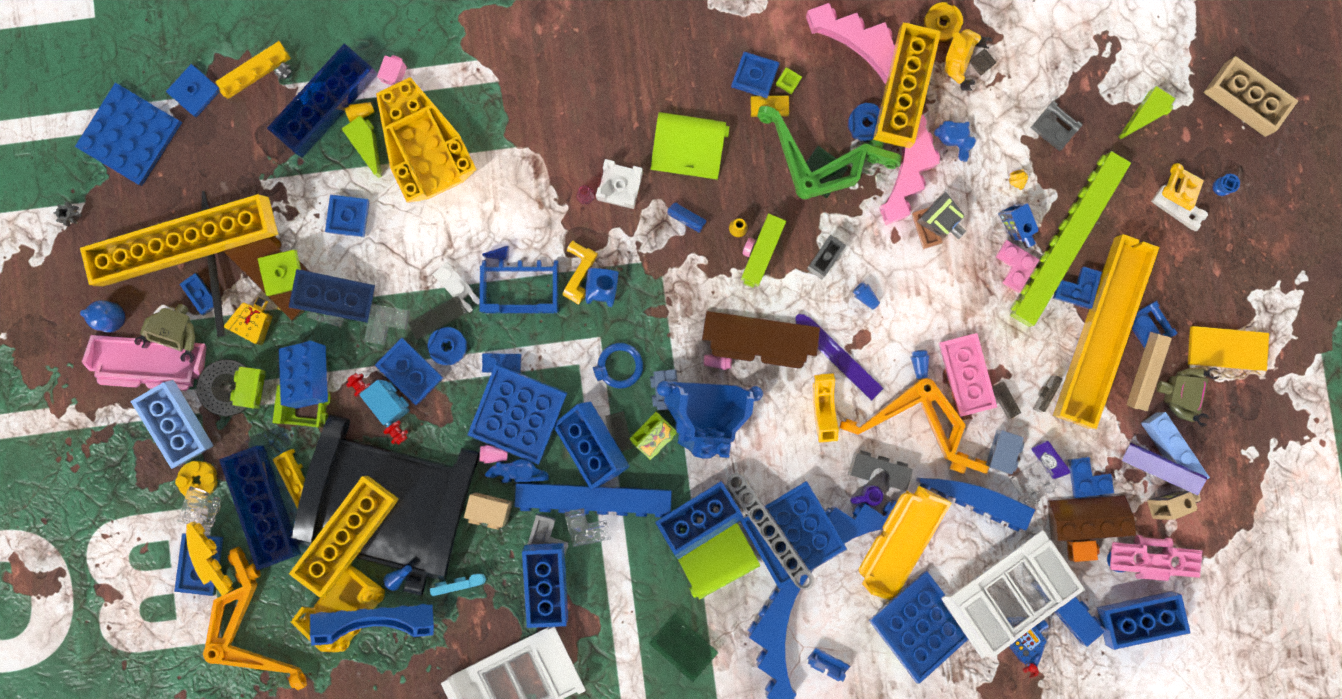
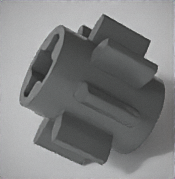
M65 202V206L57 205L58 208L53 212L57 216L56 222L63 223V225L70 227V223L78 224L77 220L82 216L77 211L79 209L78 206H72L69 202Z

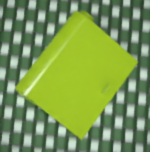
M659 112L651 170L718 180L724 137L728 138L730 126H726V122Z
M738 523L678 559L692 585L689 589L693 597H698L699 600L761 566Z

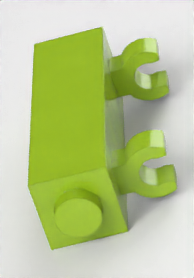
M768 213L740 279L744 281V285L750 288L760 285L786 223L785 220Z

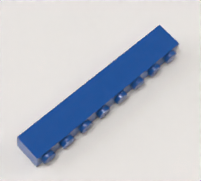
M517 483L515 507H520V511H531V508H539V512H551V509H558V513H570V510H578V514H589V511H597L598 515H608L609 512H616L618 516H628L629 512L636 513V516L647 517V513L655 514V517L662 518L671 513V490L602 486L590 490L589 486Z

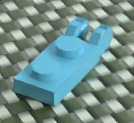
M479 573L471 575L469 580H466L465 577L454 579V583L448 585L446 581L435 583V588H430V593L432 596L480 586V584L485 583L486 577L484 574Z

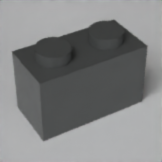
M830 235L807 267V270L822 280L846 245Z

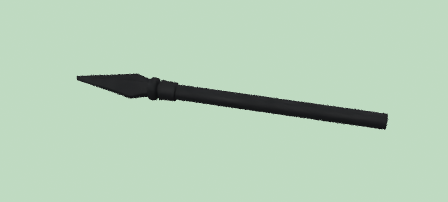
M202 191L201 211L210 208L205 192ZM215 254L207 256L216 331L217 337L225 336L216 257Z

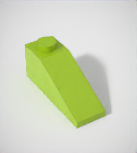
M1155 86L1147 93L1119 135V138L1123 139L1161 116H1167L1173 109L1172 103L1176 98Z
M359 116L343 127L342 130L373 174L381 178L382 173L377 139L372 131L375 127L369 119L364 120Z

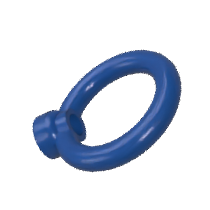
M615 343L602 351L598 358L597 366L593 367L597 382L603 380L611 387L627 388L639 380L643 371V360L640 353L633 346L625 343ZM626 351L632 355L636 367L630 378L624 381H617L608 375L605 362L611 353Z

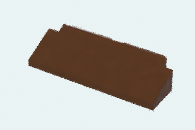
M272 236L223 251L266 295L258 258L282 253L280 250L282 247L281 241L276 236ZM299 261L301 270L309 271V270ZM292 291L267 296L292 322L305 312V310L289 308Z
M706 311L702 342L711 341L710 349H712V354L715 357L751 362L755 359V356H760L761 362L764 364L801 369L804 363H807V355L812 356V358L817 357L820 327Z

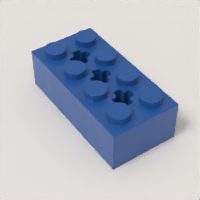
M720 481L655 523L676 558L680 559L744 519L723 482ZM715 507H718V513L714 512ZM701 517L703 522L697 523V518ZM683 527L686 529L684 534L681 533V528Z
M564 543L525 545L522 550L527 628L566 626L568 621Z
M1173 591L1097 607L1099 620L1102 623L1101 628L1105 631L1103 633L1105 646L1113 650L1191 633L1182 594Z

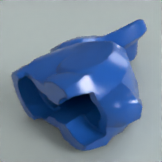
M945 121L943 125H939V128L934 131V135L938 136L940 141L946 146H958L959 160L967 162L969 151L976 142L975 137H970V123Z

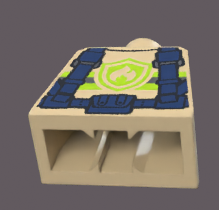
M1175 491L1149 499L1147 503L1153 519L1175 520L1197 511L1196 503H1199L1201 498L1200 495H1195L1189 491Z

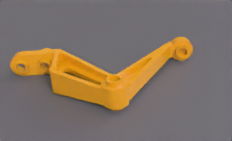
M928 378L919 379L860 427L856 426L857 422L847 418L845 422L841 421L840 429L859 435L908 408L921 403L944 458L952 461L949 469L965 474L967 467L985 474L989 470V466H986V461L978 458L975 461L968 459L969 455L959 451L957 455L955 454L966 425L936 386L935 382ZM934 400L953 425L948 439L931 402Z
M240 547L230 550V555H228L229 562L235 567L237 572L236 579L243 587L213 600L206 644L203 651L205 661L210 664L289 673L290 677L288 680L292 688L296 690L305 688L307 681L299 667L232 646L234 637L258 585L256 579L260 577V570L255 563L249 565L245 553ZM237 599L238 603L223 638L219 637L225 605Z

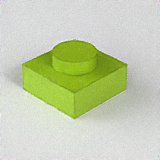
M786 67L776 82V86L792 95L802 76Z

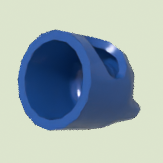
M588 268L586 303L590 304L595 300L606 302L608 307H612L617 292L619 272L608 269Z
M95 301L80 312V315L84 317L86 323L92 329L107 333L119 330L125 321L123 308L119 304L110 301Z

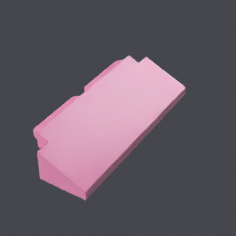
M91 335L82 363L89 371H95L94 376L100 385L138 387L141 383H144L148 388L153 389L163 382L174 380L180 391H186L189 387H193L194 379H199L204 371L207 346L203 343H195L194 350L191 351L195 356V360L193 363H190L189 355H186L185 362H182L180 356L185 353L184 349L181 352L151 341L148 348H142L143 340L140 345H136L134 343L136 338Z

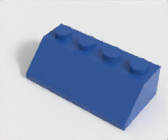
M591 401L577 404L556 421L554 428L590 490H594L612 480L630 467Z

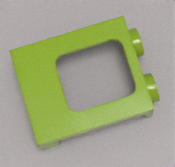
M277 385L272 423L323 428L328 418L326 408L330 403V394L328 393V402L318 404L317 419L300 418L295 415V408L281 405L280 385Z

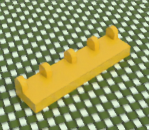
M278 41L215 82L221 94L229 99L279 67L281 63L290 60L291 57L282 43Z
M291 449L272 460L298 509L305 478L300 470L303 468V465L297 464L293 456L295 450Z

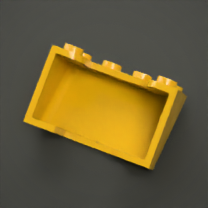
M350 564L328 595L320 598L314 607L302 606L291 623L311 642L310 614L318 612L332 613L340 610H371L384 599L385 589ZM361 628L347 633L332 644L314 646L321 652H343L349 647L350 641L360 632Z

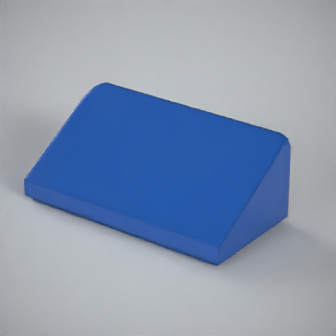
M673 203L667 211L668 216L698 233L701 232L706 224L705 219L677 203Z

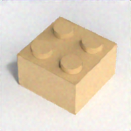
M477 492L470 494L464 518L469 519V523L476 525L486 523L488 524L487 527L499 530V528L508 524L513 501Z

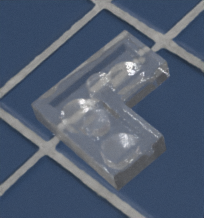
M371 304L364 342L385 345L388 327L407 330L410 311Z
M584 508L565 512L573 547L611 540L607 520L588 523Z

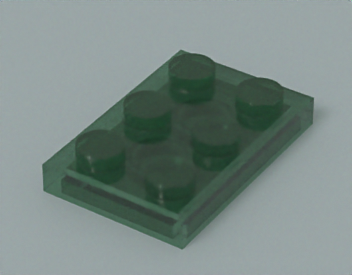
M675 613L649 642L654 649L692 682L696 680L719 653Z

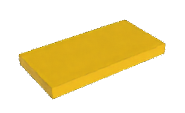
M1192 326L1190 327L1188 365L1267 371L1269 333Z

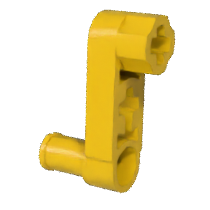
M572 240L567 251L579 257L581 263L562 295L579 305L586 295V289L580 285L587 275L588 268H591L595 262L598 253L590 248L586 249Z

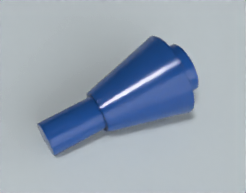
M406 565L400 570L387 573L383 579L385 586L392 591L398 590L406 575L412 571L411 566Z

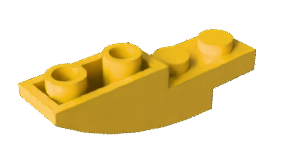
M196 521L190 522L186 525V538L192 564L202 583L205 585L212 581L223 596L234 588L229 576H224L220 570L221 565L219 562L211 558L217 553V546L212 539L206 537L204 534L205 529L200 523H196Z

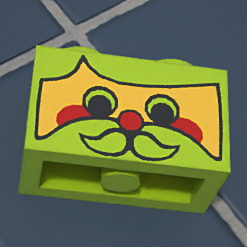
M655 412L636 431L630 440L651 460L673 439L677 432Z

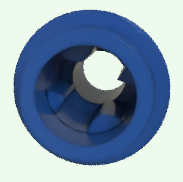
M861 282L852 291L856 299L872 310L880 304L869 284Z
M927 350L912 351V356H910L916 378L918 379L928 377L930 355L927 354Z

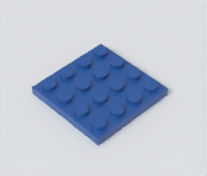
M115 83L75 147L136 184L143 186L182 122Z
M495 364L468 436L539 465L567 392Z
M807 481L765 506L810 571L848 550ZM758 510L755 514L757 520L762 519L764 516L762 510ZM749 516L740 520L778 588L782 589L792 583V579ZM769 526L766 530L768 536H772L775 532L773 526ZM784 542L779 543L777 546L780 553L786 550ZM793 558L789 561V568L795 569L798 562Z
M928 571L921 573L869 619V622L916 684H920L968 640L941 598L945 596L944 592Z

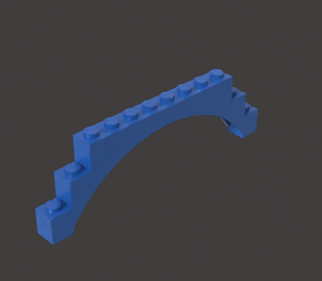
M893 499L891 502L887 501L882 509L883 514H880L863 502L854 508L852 512L854 516L852 518L835 506H832L831 509L828 507L825 512L845 544L866 533L883 529V525L897 501ZM804 575L800 578V583L802 586L808 578L807 575ZM794 582L782 589L774 588L769 596L771 600L767 606L763 605L758 612L759 618L756 622L753 621L747 629L749 632L748 637L766 649L758 654L756 658L758 662L756 664L760 670L774 678L765 687V695L768 699H794L797 695L796 691L791 688L785 657L787 625L793 604L800 591V588Z

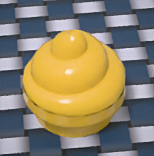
M1023 169L1011 172L1009 174V183L1014 185L1015 188L1023 190L1028 181V174Z

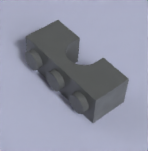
M860 450L859 453L854 452L848 475L870 481L872 472L875 469L881 468L887 476L885 486L906 491L908 490L913 469L908 468L907 463L897 461V464L889 462L890 458L878 456V459L871 457V453Z

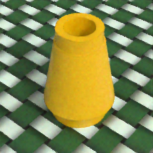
M371 102L348 105L349 107L344 108L349 122H352L359 116L365 118L375 113Z
M734 219L729 225V231L735 237H742L747 233L748 225L743 219ZM736 223H739V225L742 224L743 227L738 228L736 226Z

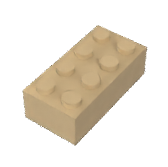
M1236 56L1224 63L1203 92L1265 137L1279 129L1298 102L1297 99Z

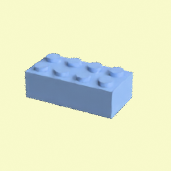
M174 380L163 382L130 401L171 469L184 464L213 447L212 442Z

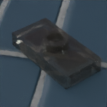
M1057 375L1050 376L1047 384L1039 390V398L1033 410L1046 412L1063 378Z

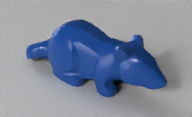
M519 459L505 464L502 461L497 462L496 465L485 473V476L489 478L502 476L504 478L502 483L512 482V479H515V482L545 481L549 479L547 472L537 469L532 462L526 459Z

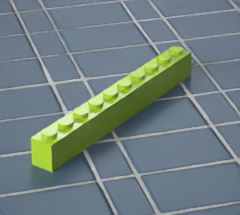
M1112 151L1098 159L1096 163L1098 167L1088 176L1087 181L1089 182L1087 186L1079 191L1077 195L1079 199L1069 208L1068 213L1070 214L1068 218L1060 223L1058 227L1060 229L1059 233L1050 240L1049 250L1041 255L1040 265L1038 268H1034L1030 275L1031 280L1028 284L1024 285L1020 292L1022 294L1019 300H1015L1010 308L1012 312L1009 316L1028 327L1035 326L1131 164V162Z

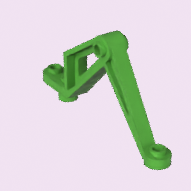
M769 106L759 107L757 117L760 121L767 124L775 123L796 194L801 199H809L855 186L860 180L865 159L872 164L879 163L885 165L888 169H896V167L901 166V155L884 150L882 142L872 140L869 142V145L863 144L820 169L811 172L779 111ZM852 163L850 176L823 184L820 183L819 180Z

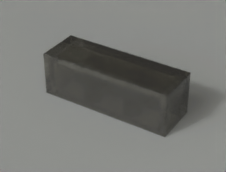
M1001 381L993 385V393L1007 418L1011 419L1021 414L1005 382Z

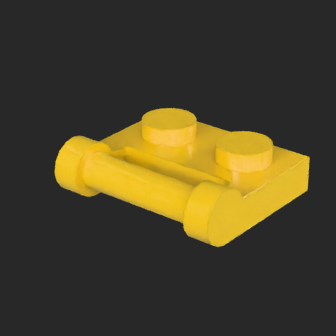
M1175 163L1171 167V175L1167 186L1163 188L1162 195L1191 211L1195 207L1204 180L1184 170L1181 164ZM1178 178H1180L1181 181L1179 187L1177 189V192H1175L1176 182Z

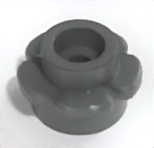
M285 62L281 63L274 74L278 76L279 80L282 78L286 80L292 73V70H290L291 65H287Z

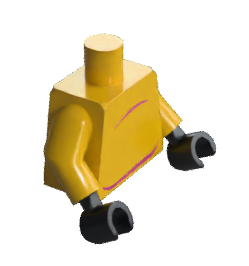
M970 29L963 30L961 33H955L946 56L945 73L960 84L962 91H972L970 85H975V81L973 79H965L964 74L976 44L979 48L989 49L986 43L987 41H992V38L983 37Z

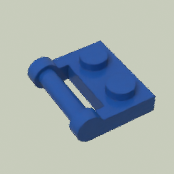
M1157 300L1137 311L1131 328L1144 349L1150 332L1161 335L1147 314L1152 311L1165 331L1162 334L1163 336L1171 338L1178 333L1175 328L1171 327L1159 309L1160 305Z

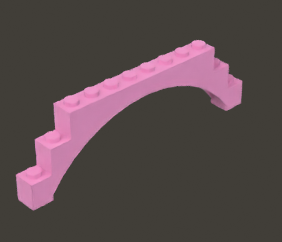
M829 3L808 10L806 19L812 34L820 33L850 47L875 69L886 85L895 45L892 41V31L889 27L887 28L885 22L864 30V21L862 18H859L858 13L836 20V11L834 8H831ZM921 115L915 144L911 148L902 147V162L897 180L888 200L879 207L885 225L905 219L911 215V206L908 201H905V198L921 193L925 189L926 182L919 173L935 168L940 163V155L933 147V137L926 129L927 123L924 115Z

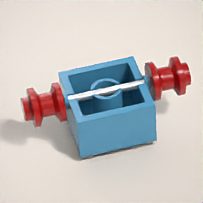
M362 373L351 375L347 379L348 383L346 386L348 388L353 387L356 391L354 396L356 398L361 396L383 425H387L383 433L392 436L391 443L402 444L408 439L406 435L409 432L400 429L401 422L399 420L410 412L408 402L404 397L398 396L396 393L397 388L392 382L388 383L387 381L377 380L372 385L370 383L365 384L362 380L364 377Z

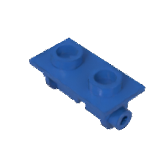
M815 648L807 658L811 668L821 673L825 672V668L828 669L827 676L838 682L845 680V673L850 668V665L818 648Z

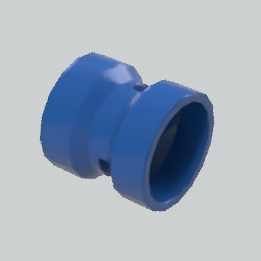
M1234 174L1224 175L1214 181L1213 191L1218 196H1226L1238 190L1240 180Z

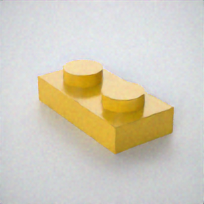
M751 96L750 98L751 117H757L759 107L761 106L772 107L779 111L781 116H789V96H768V98Z

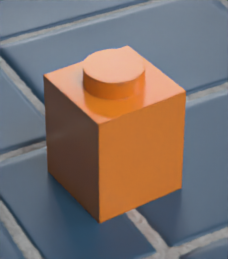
M1096 540L1066 541L1068 560L1073 562L1098 560L1100 550Z

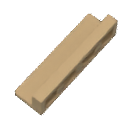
M1150 332L1126 405L1148 411L1172 338Z

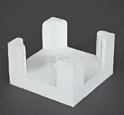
M605 159L601 184L596 193L597 200L634 209L643 169L633 166V169L615 165L614 161Z

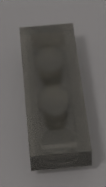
M455 296L408 322L416 340H420L467 314L459 296Z

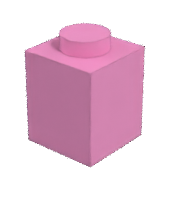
M384 56L377 77L383 83L394 85L402 81L407 67L402 59L397 56Z

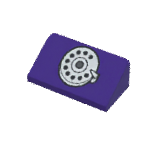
M1040 441L1031 448L1052 479H1057L1071 473L1049 441Z

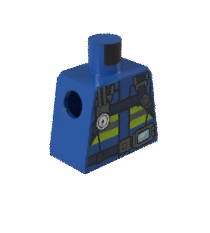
M1028 203L1014 204L998 213L1013 240H1022L1025 248L1036 244L1032 235L1038 232L1039 229Z

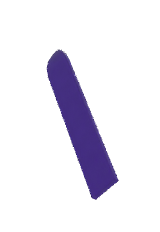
M797 314L795 317L796 324L820 327L815 321L804 314ZM820 327L818 349L872 401L884 388Z

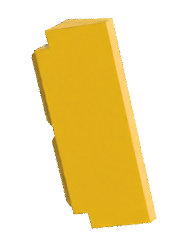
M918 486L914 494L906 490L900 496L883 525L881 535L876 537L858 569L859 573L865 578L862 585L871 595L892 600L900 592L952 503L949 500L921 486Z

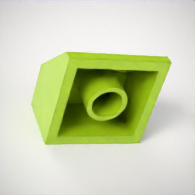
M239 367V371L236 370L234 375L236 387L235 390H232L230 401H233L232 405L260 409L266 371Z

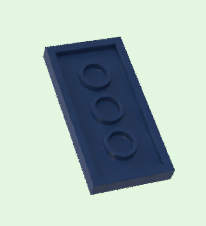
M296 269L289 308L368 323L375 285Z

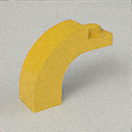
M834 373L814 375V383L812 385L813 407L819 443L838 441L839 427L834 403Z

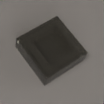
M985 48L969 61L980 76L997 63Z

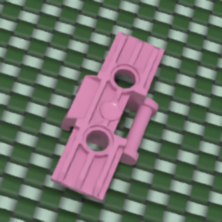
M1136 535L1134 544L1112 542L1110 570L1140 572L1135 574L1137 579H1153L1158 581H1168L1170 576L1200 578L1202 550L1173 548L1172 538L1156 539ZM1147 546L1163 547L1162 553H1147ZM1177 556L1179 559V564L1176 567H1173L1171 565V560L1173 557Z

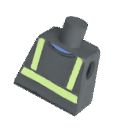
M946 192L917 221L920 225L941 238L946 237L951 232L957 239H960L966 232L958 224L964 218V214Z

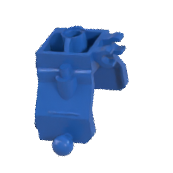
M661 381L657 385L658 394L665 397L664 403L676 421V432L679 433L678 444L688 449L694 457L710 459L716 454L720 458L730 457L731 442L735 440L736 432L752 415L754 401H759L763 397V391L758 386L745 389L738 385Z

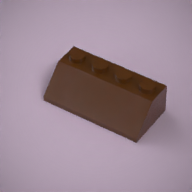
M1125 495L1047 500L1050 537L1052 540L1069 541L1136 536L1134 514Z

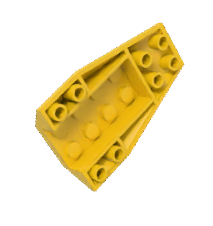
M411 77L376 93L390 169L407 203L427 200L463 183L477 170L459 133Z

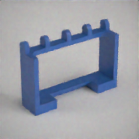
M482 260V266H480L479 312L558 313V260H554L553 267H542L541 260H537V267H523L522 260H518V267H504L503 260H499V267H487V261ZM487 272H553V304H486Z

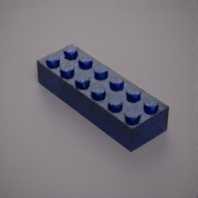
M344 43L267 129L295 154L303 158L345 112L344 108L349 107L348 105H351L378 74Z
M264 445L254 446L219 459L256 569L260 570L301 555L298 543H295L292 538L293 528Z

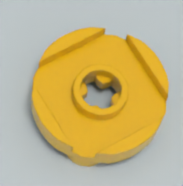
M945 2L933 5L924 17V27L941 31L939 41L942 42L952 40L955 33H959L963 24V16L956 6L948 5ZM940 18L948 21L946 26L939 24Z
M192 461L180 469L175 483L185 497L194 500L210 496L217 487V472L208 462ZM200 475L201 484H195L194 476Z

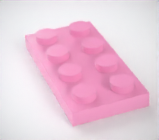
M975 333L940 342V351L959 417L997 408L978 334Z

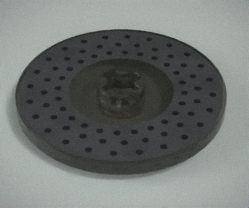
M222 359L204 368L198 377L196 391L200 403L207 411L218 416L228 417L238 415L248 408L232 405L233 401H230L231 392L236 387V382H234L235 371H239V367L248 368L245 364L236 360ZM223 384H231L229 387L231 391L223 392Z

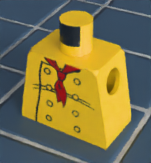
M261 297L256 299L253 306L243 302L224 325V328L254 344L263 345L272 320V316L264 312L269 302Z

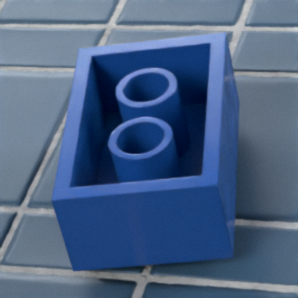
M308 341L280 348L281 405L297 409L328 402L326 346Z

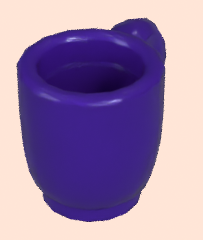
M872 484L865 486L861 491V495L852 497L850 501L852 504L864 502L870 506H877L883 501L884 495L882 489Z

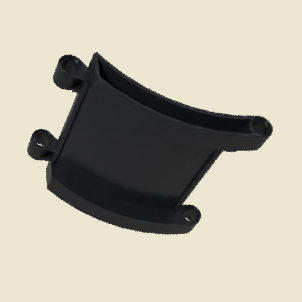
M330 414L319 437L306 475L294 523L293 540L295 543L310 546L361 477L369 476L399 500L355 558L399 570L406 565L411 566L412 571L406 575L407 579L403 592L422 596L427 577L446 581L457 529L480 452L461 447L458 460L453 466L345 439L349 430L350 419Z

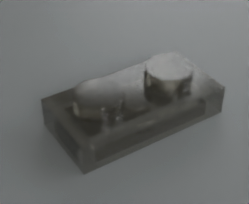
M624 411L605 416L608 430L620 451L633 449Z

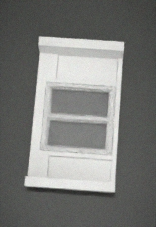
M1039 528L1032 532L1033 537L956 593L946 594L941 598L982 659L985 656L994 658L1019 637L1085 590L1052 541Z
M547 627L449 676L441 683L448 699H564L576 692L580 694L586 691L555 627Z

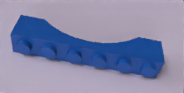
M420 604L409 607H380L371 610H340L332 613L318 612L310 614L311 646L332 644L349 632L371 626L396 628L413 637L431 636L434 631L433 606Z

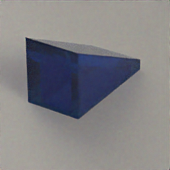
M501 247L483 253L482 256L484 258L508 261L510 247Z

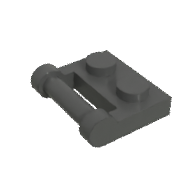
M1053 100L1030 128L1058 151H1061L1083 124L1080 121L1076 122L1060 109ZM1053 112L1062 121L1069 125L1071 129L1069 131L1066 130L1057 121L1050 117L1049 114Z

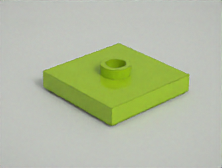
M297 250L258 258L266 296L292 291L296 269L301 270Z

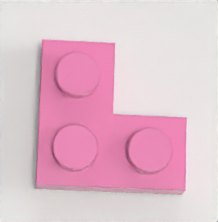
M1008 240L1004 241L995 256L1011 266L1002 283L1018 293L1021 292L1040 260Z

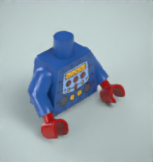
M1013 616L1006 619L1014 628L1027 617ZM1042 620L1009 646L1019 661L1025 665L1028 663V666L1023 668V672L1027 673L1030 671L1029 678L1036 677L1039 674L1037 667L1045 649L1044 645L1047 642L1041 633L1049 627L1045 620Z

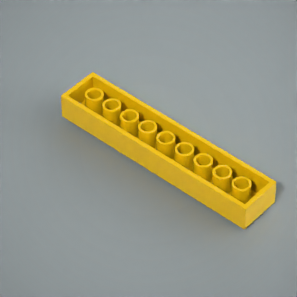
M257 194L81 247L80 250L89 285L103 287L278 235L269 197Z

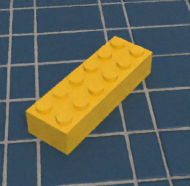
M904 22L901 25L873 140L911 148L915 144L941 31Z
M362 476L290 571L289 575L318 597L327 596L399 499L369 476Z

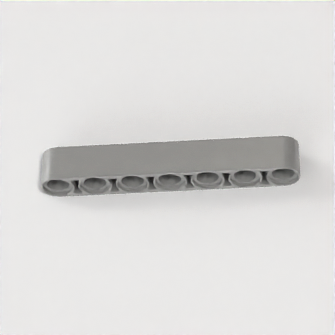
M737 473L730 475L727 480L729 489L792 581L800 589H811L815 583L814 576L747 479ZM741 479V486L734 488V481ZM751 494L753 497L752 502L746 504L744 498L746 495ZM758 510H762L764 513L763 518L760 520L755 518ZM769 526H773L775 528V532L772 536H768L766 534V530ZM784 542L786 550L780 553L777 546L779 543ZM795 558L798 565L795 569H790L789 561ZM803 575L809 577V583L806 586H802L800 583V578Z

